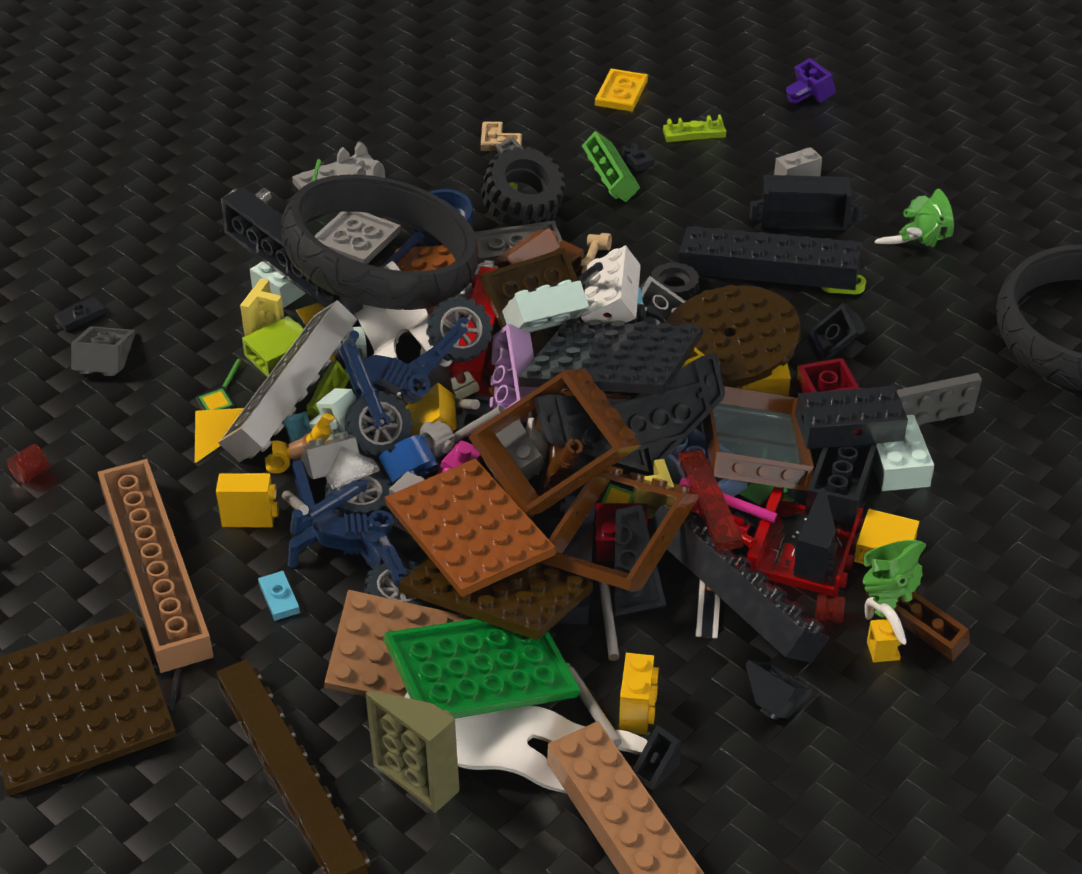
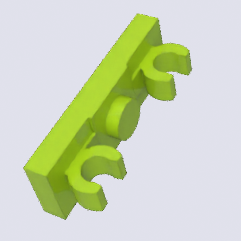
M708 115L706 122L691 121L683 123L682 119L679 118L678 124H672L671 119H668L667 125H663L666 142L726 137V129L721 115H718L717 121H712L711 116Z
M338 361L330 363L327 371L323 373V378L319 381L310 403L306 405L307 411L304 412L307 413L309 421L320 414L316 403L333 389H344L349 381L346 371Z

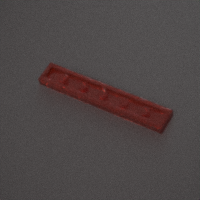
M703 450L678 453V462L691 492L699 494L696 503L716 550L743 547V538Z

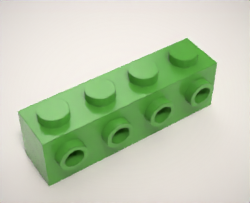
M595 131L584 142L582 147L587 153L588 159L595 166L594 169L601 176L602 182L609 189L608 192L615 199L620 198L627 202L640 186L612 142Z

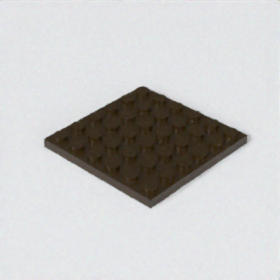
M134 611L0 657V768L9 797L177 737Z

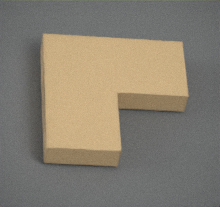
M483 122L481 151H497L496 145L511 137H514L522 145V134L502 133L503 122Z

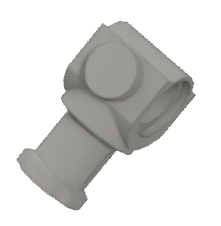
M428 421L422 425L419 437L421 434L424 436L437 460L438 465L430 470L434 472L440 467V457L452 450L456 435L453 434L447 424L440 421L432 424Z

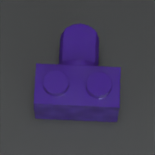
M811 58L794 67L797 82L786 87L787 97L791 103H798L809 96H812L818 102H822L836 93L832 74Z

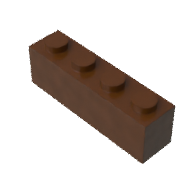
M866 591V595H867V599H868V598H870V596H869V591ZM911 592L913 599L908 602H903L901 596L898 597L895 612L902 626L954 662L970 643L969 629L916 592Z

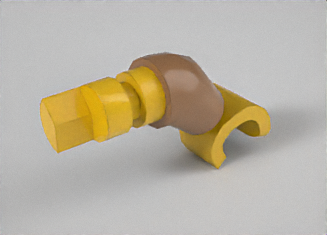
M328 413L323 414L309 434H305L303 438L289 443V447L282 441H272L273 454H269L265 458L267 471L274 474L286 471L290 466V459L293 461L301 460L302 447L308 446L309 441L323 438L324 441L327 440L332 434L330 424L335 417Z

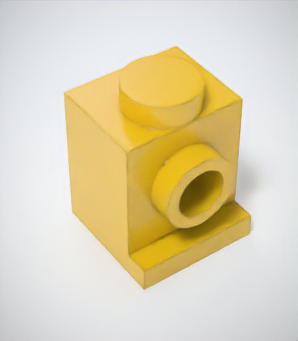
M871 620L867 644L873 663L900 660L901 656L897 646H900L901 642L896 637L889 620Z

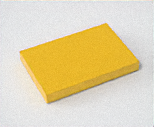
M610 69L595 98V105L633 112L648 81V75Z

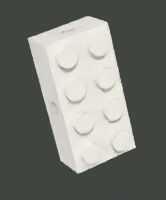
M625 245L619 249H613L608 255L600 259L592 260L587 265L588 270L596 262H601L603 270L585 283L584 293L589 308L581 315V319L585 323L591 320H601L604 323H612L614 321H624L627 323L636 318L640 264Z

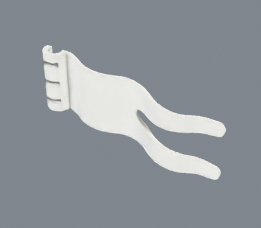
M393 261L383 267L385 269L401 271ZM363 305V309L354 314L372 344L374 355L396 357L398 359L396 344L399 341L400 335L407 331L415 337L426 352L433 347L429 345V336L426 335L427 321L429 319L426 309L393 310ZM442 359L439 364L443 367L449 366L453 362V360L446 361ZM398 392L397 396L402 398L401 393Z
M407 692L405 698L410 699L409 694ZM532 705L455 719L459 767L474 770H505L519 774L541 787L567 794L547 764V758L528 745V741L536 738L551 743L584 728V726L575 724L551 710ZM615 730L622 740L621 745L617 747L618 750L637 755L642 753L648 742L645 738L628 731Z

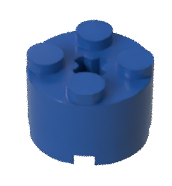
M422 434L420 437L419 435H414L394 445L395 448L391 453L387 449L379 456V460L393 485L407 471L425 478L431 474L430 470L438 465Z

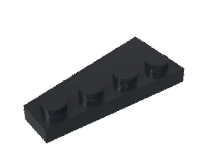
M642 505L617 509L615 512V570L629 574L650 541ZM657 565L642 589L626 590L614 586V618L666 607Z

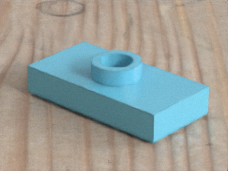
M306 412L293 414L283 420L290 443L303 438L305 434H309L312 431Z
M284 571L258 578L259 586L274 621L300 613L298 603Z

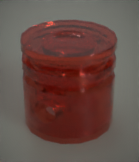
M36 444L30 445L7 459L10 472L21 484L49 469V462L45 454Z

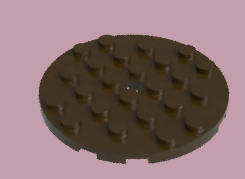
M727 285L721 288L705 290L677 307L665 322L673 326L693 324L695 327H702L703 336L696 345V348L704 355L717 354L723 384L726 387L751 384L772 375V370L780 365L784 366L790 361L801 339L799 316L794 307L777 293L753 286ZM728 332L734 334V336L726 337Z

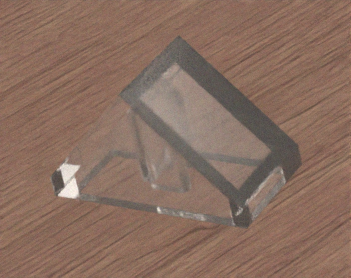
M341 446L327 474L326 480L329 486L335 489L378 472L380 469L374 460Z

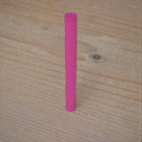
M682 478L679 485L690 487L691 492L769 522L775 523L778 514L691 480Z

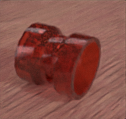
M817 594L815 619L822 622L826 619H831L834 623H843L845 597L836 596L831 599L826 595Z

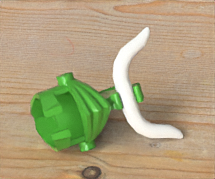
M936 189L930 198H927L925 195L922 197L917 196L915 200L911 201L909 209L904 210V216L910 217V223L899 231L900 235L883 237L875 240V243L899 244L919 239L921 244L934 247L937 241L952 237L954 219L951 205L946 195L940 189ZM941 227H947L942 236L940 234Z
M917 540L896 541L872 549L864 554V566H870L872 561V568L863 578L865 591H869L870 596L865 602L866 620L872 619L874 609H876L875 614L880 617L886 616L896 637L904 645L906 644V638L901 621L895 612V607L900 596L903 602L913 599L911 592H915L923 576L922 565L918 563V559L926 544Z

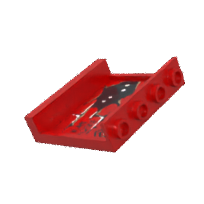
M773 487L765 509L777 513L778 516L775 523L761 519L754 537L757 540V544L753 549H749L747 558L752 562L750 566L755 571L758 569L765 573L771 581L837 597L840 587L845 588L848 573L845 571L846 569L851 570L854 555L851 553L852 551L856 552V545L859 539L857 535L861 533L865 519H862L863 508L859 507L854 525L834 521L836 529L834 542L838 543L836 555L832 558V560L836 561L835 569L832 576L827 575L824 585L793 576L797 539L808 515L804 514L805 505L782 500L784 489Z

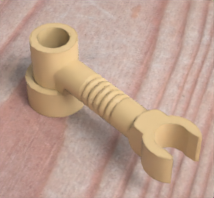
M610 233L588 235L587 246L590 248L586 257L581 261L580 266H583L581 274L587 271V265L594 260L598 250H610L612 243Z

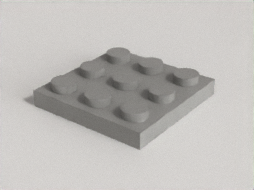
M340 212L314 237L339 254L368 264L401 233V226L364 212Z

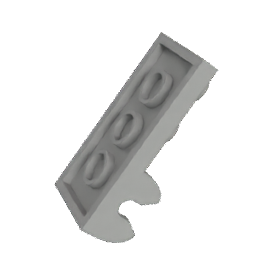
M358 142L355 147V154L352 157H349V152L342 147L338 152L337 162L320 166L317 179L346 174L371 175L385 178V169L380 161L372 159L368 154L366 146L362 142ZM315 169L292 176L293 184L298 190L312 182Z

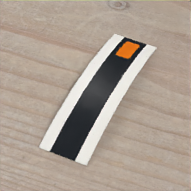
M701 580L696 636L717 638L720 597Z

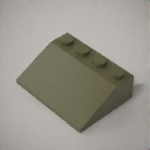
M369 690L366 693L374 766L436 813L459 792L454 717L450 712L441 710L433 703Z

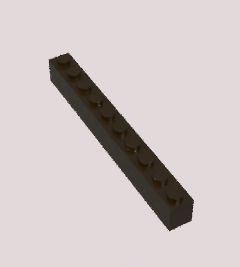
M248 659L216 671L220 691L323 874H368L367 868L371 864L364 850L359 851L356 846L358 844L357 838L351 828L346 829L343 824L345 819L341 809L338 806L334 808L331 802L333 800L326 785L321 786L319 782L320 776L315 765L310 766L308 764V755L302 744L297 745V738L292 726H286L284 723L283 711L279 705L274 706L271 690L268 686L263 687V680L258 668H252Z

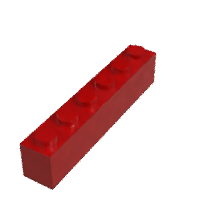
M480 266L478 275L474 274L472 288H474V291H469L468 300L470 298L475 300L476 304L479 306L481 304L485 308V313L489 314L491 318L490 324L493 326V331L491 332L492 341L497 319L480 280V275L497 268ZM470 320L467 323L468 328H475L473 322ZM466 333V335L473 342L476 333ZM461 337L458 346H467ZM491 341L477 358L469 362H452L449 365V372H452V377L454 376L458 383L464 381L465 377L462 372L468 370L475 381H477L479 387L481 386Z

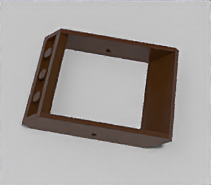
M584 368L564 370L475 429L468 437L507 494L527 516L542 513L641 445L636 439L634 432L621 419L620 413L613 408L607 400L605 393L599 389L593 381L591 374ZM569 387L613 448L539 497L495 434L535 408L533 398L548 394L555 395Z
M610 466L607 470L586 482L549 538L550 542L555 546L556 555L539 563L622 589H642L698 500L699 494L689 492L690 487L679 484H675L674 487L667 486L668 481L652 478V481L645 480L644 474L630 472V475L623 474L622 468ZM610 480L676 498L629 574L562 554Z

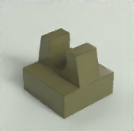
M468 370L462 372L465 377L462 383H458L454 376L449 378L451 390L458 400L480 390L477 381H475Z

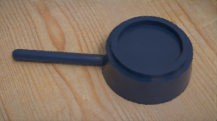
M452 189L430 191V193L457 209L473 227L472 204L465 194ZM411 225L414 235L380 268L385 267L391 261L397 264L418 242L426 246H439L443 244L427 232Z

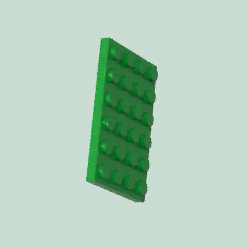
M470 619L385 632L383 641L410 699L433 703L441 710L450 712L454 719L576 698L580 692L579 686L548 631L540 639L535 640L478 619Z

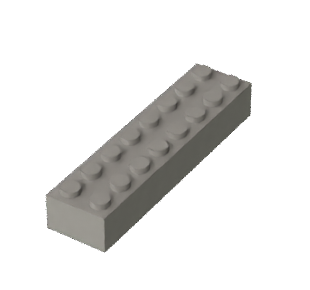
M338 300L314 315L218 444L238 462L246 458L252 459L259 450L264 452L272 443L270 440L272 435H276L284 427L283 420L289 418L295 412L296 407L294 405L297 401L300 402L308 394L306 390L308 386H312L319 379V371L325 369L330 364L331 359L329 357L339 351L343 338L346 339L349 333L354 330L352 326L357 321V318Z

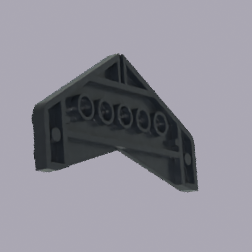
M716 353L701 356L681 368L664 395L640 393L631 400L607 398L613 408L620 413L621 419L634 432L636 439L641 444L639 448L615 464L642 472L654 471V460H665L723 400L725 388ZM548 394L533 398L542 437L546 443L564 448L568 440L573 439L574 442L575 439H578L583 446L580 453L594 458L600 457L613 448L575 396Z

